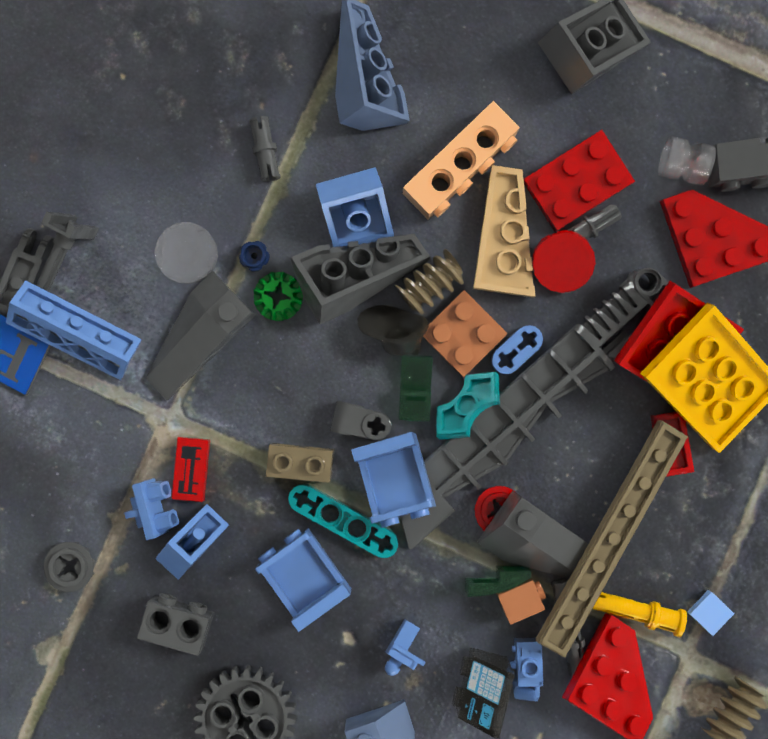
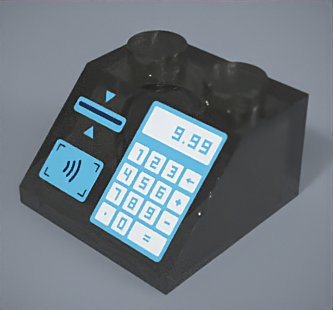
M470 648L469 656H463L460 675H463L461 687L456 686L452 706H456L459 719L491 737L499 739L515 673L507 656Z

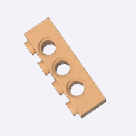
M493 101L403 187V195L427 220L433 215L438 218L450 207L451 204L448 202L450 198L456 193L459 196L464 194L473 184L470 179L475 174L480 172L483 175L495 163L492 158L500 150L505 154L518 141L515 136L520 127ZM486 136L492 141L493 146L483 148L477 143V138ZM459 157L466 158L470 162L471 167L461 170L456 167L454 160ZM438 178L444 179L448 183L449 188L445 191H437L433 188L432 182Z

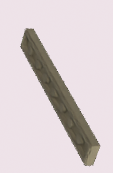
M658 420L538 633L535 640L539 644L564 658L566 657L688 438L687 435L664 421Z

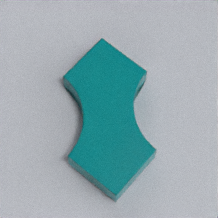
M497 372L466 375L464 386L460 393L449 403L437 407L436 437L439 440L470 437V430L477 416L491 406L500 405L499 375Z

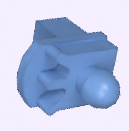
M406 619L402 622L385 651L391 656V659L385 665V671L390 676L398 674L402 663L412 670H415L417 664L424 666L426 663L408 651L420 628Z

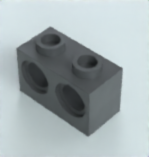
M160 593L159 596L155 595L147 602L137 639L199 656L205 647L214 612L207 610L208 607L198 602H189V605L178 602V598L170 594ZM157 611L167 614L169 618L168 624L158 622L156 619ZM186 620L195 621L199 626V632H190L186 628Z

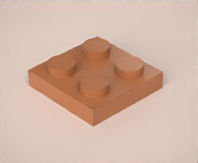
M465 290L420 333L462 377H465L508 334Z

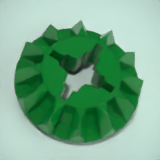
M270 272L259 279L254 289V304L260 314L267 319L273 321L287 320L293 317L302 305L303 294L298 281L285 272ZM281 283L282 293L291 298V300H280L279 304L276 305V309H274V299L266 295V292H276Z

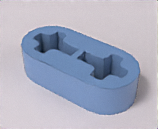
M531 325L518 329L492 354L491 366L493 369L503 375L516 371L542 346L543 336L540 330ZM523 332L525 334L533 333L535 337L532 341L535 345L533 347L527 345L520 350L517 346L523 341L521 334ZM514 350L516 355L510 360L511 368L507 366L499 367L498 363L501 359L498 355L500 353L507 355Z

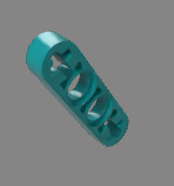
M305 483L298 484L290 491L288 496L289 504L293 510L377 557L389 558L397 551L398 538L391 529L387 527L381 528L380 523L371 524L369 517ZM308 491V498L315 503L317 496L323 499L318 505L315 514L310 512L313 506L309 503H304L302 506L297 504L296 492ZM328 504L336 506L339 511L338 518L331 522L324 520L321 515L322 508ZM359 519L365 523L366 531L363 535L356 537L350 534L348 525L351 521ZM371 527L377 529L374 532L375 536L381 539L385 535L390 537V544L393 545L391 549L385 547L383 551L379 550V543L372 538L370 544L364 542L370 535Z

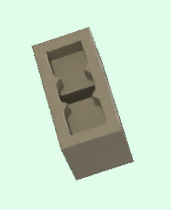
M272 443L269 445L266 477L330 483L332 480L335 449Z

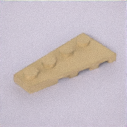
M492 165L490 168L473 289L531 298L536 297L532 277L533 266L532 257H530V237L526 218L527 208L522 169Z

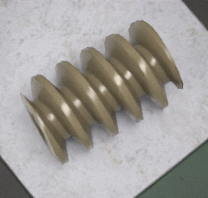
M447 249L443 250L445 260L438 255L433 257L435 267L429 263L423 265L425 275L418 270L413 272L415 282L406 277L403 280L405 290L395 285L396 290L407 305L421 315L424 313L422 303H426L430 307L434 306L433 295L441 300L444 299L442 288L447 289L451 293L454 291L453 280L460 285L464 284L462 278L463 271Z
M735 676L734 679L740 686L739 689L731 686L727 687V690L732 695V699L723 696L720 698L726 708H713V711L718 716V720L707 717L706 721L710 725L711 730L702 728L713 739H746L747 737L741 728L751 731L754 728L748 717L759 720L761 716L755 707L767 709L768 707L762 698L764 695L738 676Z

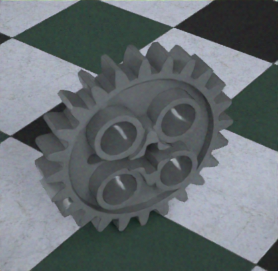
M250 665L246 666L244 673H240L239 668L234 666L231 676L223 670L219 675L220 681L212 678L209 682L211 689H203L201 695L204 699H199L195 706L201 711L196 712L193 720L202 723L196 727L194 732L196 734H204L201 739H232V735L240 734L245 739H254L253 734L257 739H288L287 737H293L295 728L290 725L296 723L297 716L290 713L295 710L296 703L286 702L291 697L292 692L291 690L281 691L284 684L283 680L276 684L272 682L274 672L264 677L262 676L263 667L261 666L256 674L251 672ZM245 692H256L260 700L256 702L249 701L245 697ZM232 693H235L237 695L238 702L234 697L231 696ZM217 707H228L232 715L228 717L220 715ZM241 714H243L244 717H249V716H250V717H251L250 723H249V721H248L247 718H244V719L241 720V718H240ZM268 719L272 721L274 728L270 730L264 729L259 721Z

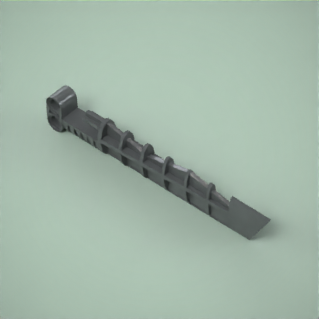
M653 268L636 269L630 272L627 279L619 286L620 291L617 294L612 292L609 301L603 300L600 309L594 308V314L591 317L586 315L584 317L585 322L582 325L577 323L499 393L500 405L491 406L477 416L472 424L470 437L448 439L424 460L436 507L429 508L430 515L411 519L410 514L401 516L409 549H413L456 511L445 497L470 483H473L479 490L482 486L477 482V479L502 465L506 466L508 459L525 436L531 442L535 440L529 430L546 407L558 419L562 416L551 402L576 388L584 395L587 394L588 390L584 385L585 383L606 371L611 372L615 369L614 359L628 341L630 335L625 330H622L605 347L601 349L600 346L641 309H644L646 312L649 311L668 284L660 272ZM642 274H645L649 279V286L645 291L640 288L638 282Z

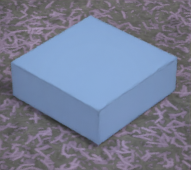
M707 590L687 611L712 636L734 615L710 590Z

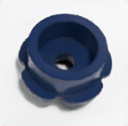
M260 241L245 243L241 247V254L239 255L242 266L248 267L250 271H259L263 265H267L270 254L266 251L267 247ZM253 253L257 254L256 259L252 258Z

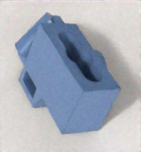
M514 638L512 652H515V660L506 663V683L513 684L515 699L537 702L540 697V687L543 686L542 645L535 640L536 638ZM510 668L515 669L516 679H510Z

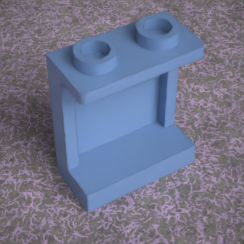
M409 432L351 449L354 462L359 463L372 512V517H370L371 524L380 522L381 528L400 523L398 517L410 514L411 519L430 515L429 508L436 507V503L415 433Z
M309 528L302 533L297 529L284 539L286 545L276 551L274 547L267 550L258 557L261 563L255 568L258 574H263L293 617L291 622L298 632L351 594V587Z

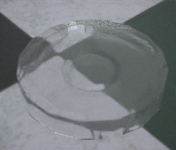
M191 222L175 223L166 228L157 240L155 247L156 263L161 272L172 281L182 284L198 283L215 268L218 258L217 244L211 234L200 225Z

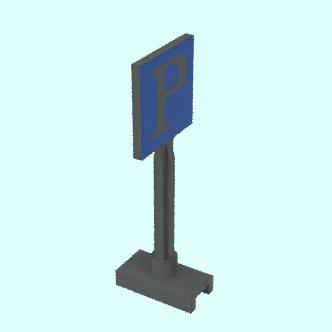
M46 212L41 224L57 233L53 240L54 246L36 286L49 292L66 253L72 249L75 240L94 239L99 228L91 225H78L76 223L77 217L72 214ZM0 312V382L24 395H28L51 345L7 324V316Z

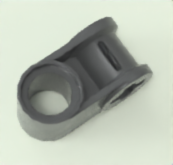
M337 401L330 431L352 437L358 436L371 440H381L389 435L392 423L390 418L384 413L365 409L363 406ZM377 417H380L381 423L386 425L385 431L381 430L378 432V435L373 434V428L369 427V423L376 421Z

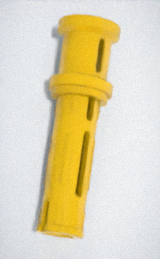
M601 592L592 608L593 610L644 623L645 627L650 630L659 628L673 632V635L676 637L683 635L687 623V612L684 609L679 608L676 611L661 607L659 602L653 601L646 604Z

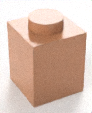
M529 575L494 589L510 625L545 610L542 600L546 599L545 592L540 582H533Z

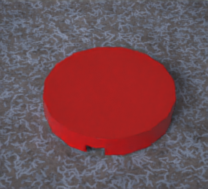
M568 230L557 231V233L542 238L535 247L532 257L534 275L540 284L550 291L560 293L575 291L585 285L593 275L596 264L594 250L588 240L579 233Z

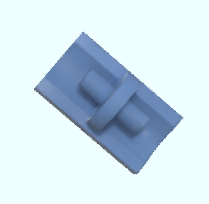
M153 478L132 485L135 496L130 498L132 510L124 512L126 519L135 517L137 528L143 527L146 540L159 537L169 532V529L179 525L178 515L174 509L163 511L161 500L171 497V488L168 481H156Z

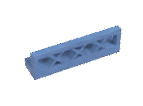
M28 281L23 283L9 302L6 318L7 324L119 380L123 378L129 362L142 340ZM17 314L26 318L28 321L18 317ZM107 360H110V361L116 363L117 365H119V367L116 366V365H114V364H112V363H110V362H108Z

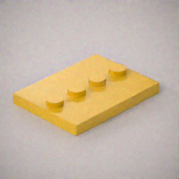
M708 302L640 373L698 435L718 453L768 403V366L716 306Z

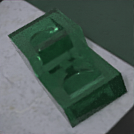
M402 354L399 420L430 422L432 356Z
M496 566V578H465V592L468 597L500 593L530 579L531 570L525 566Z

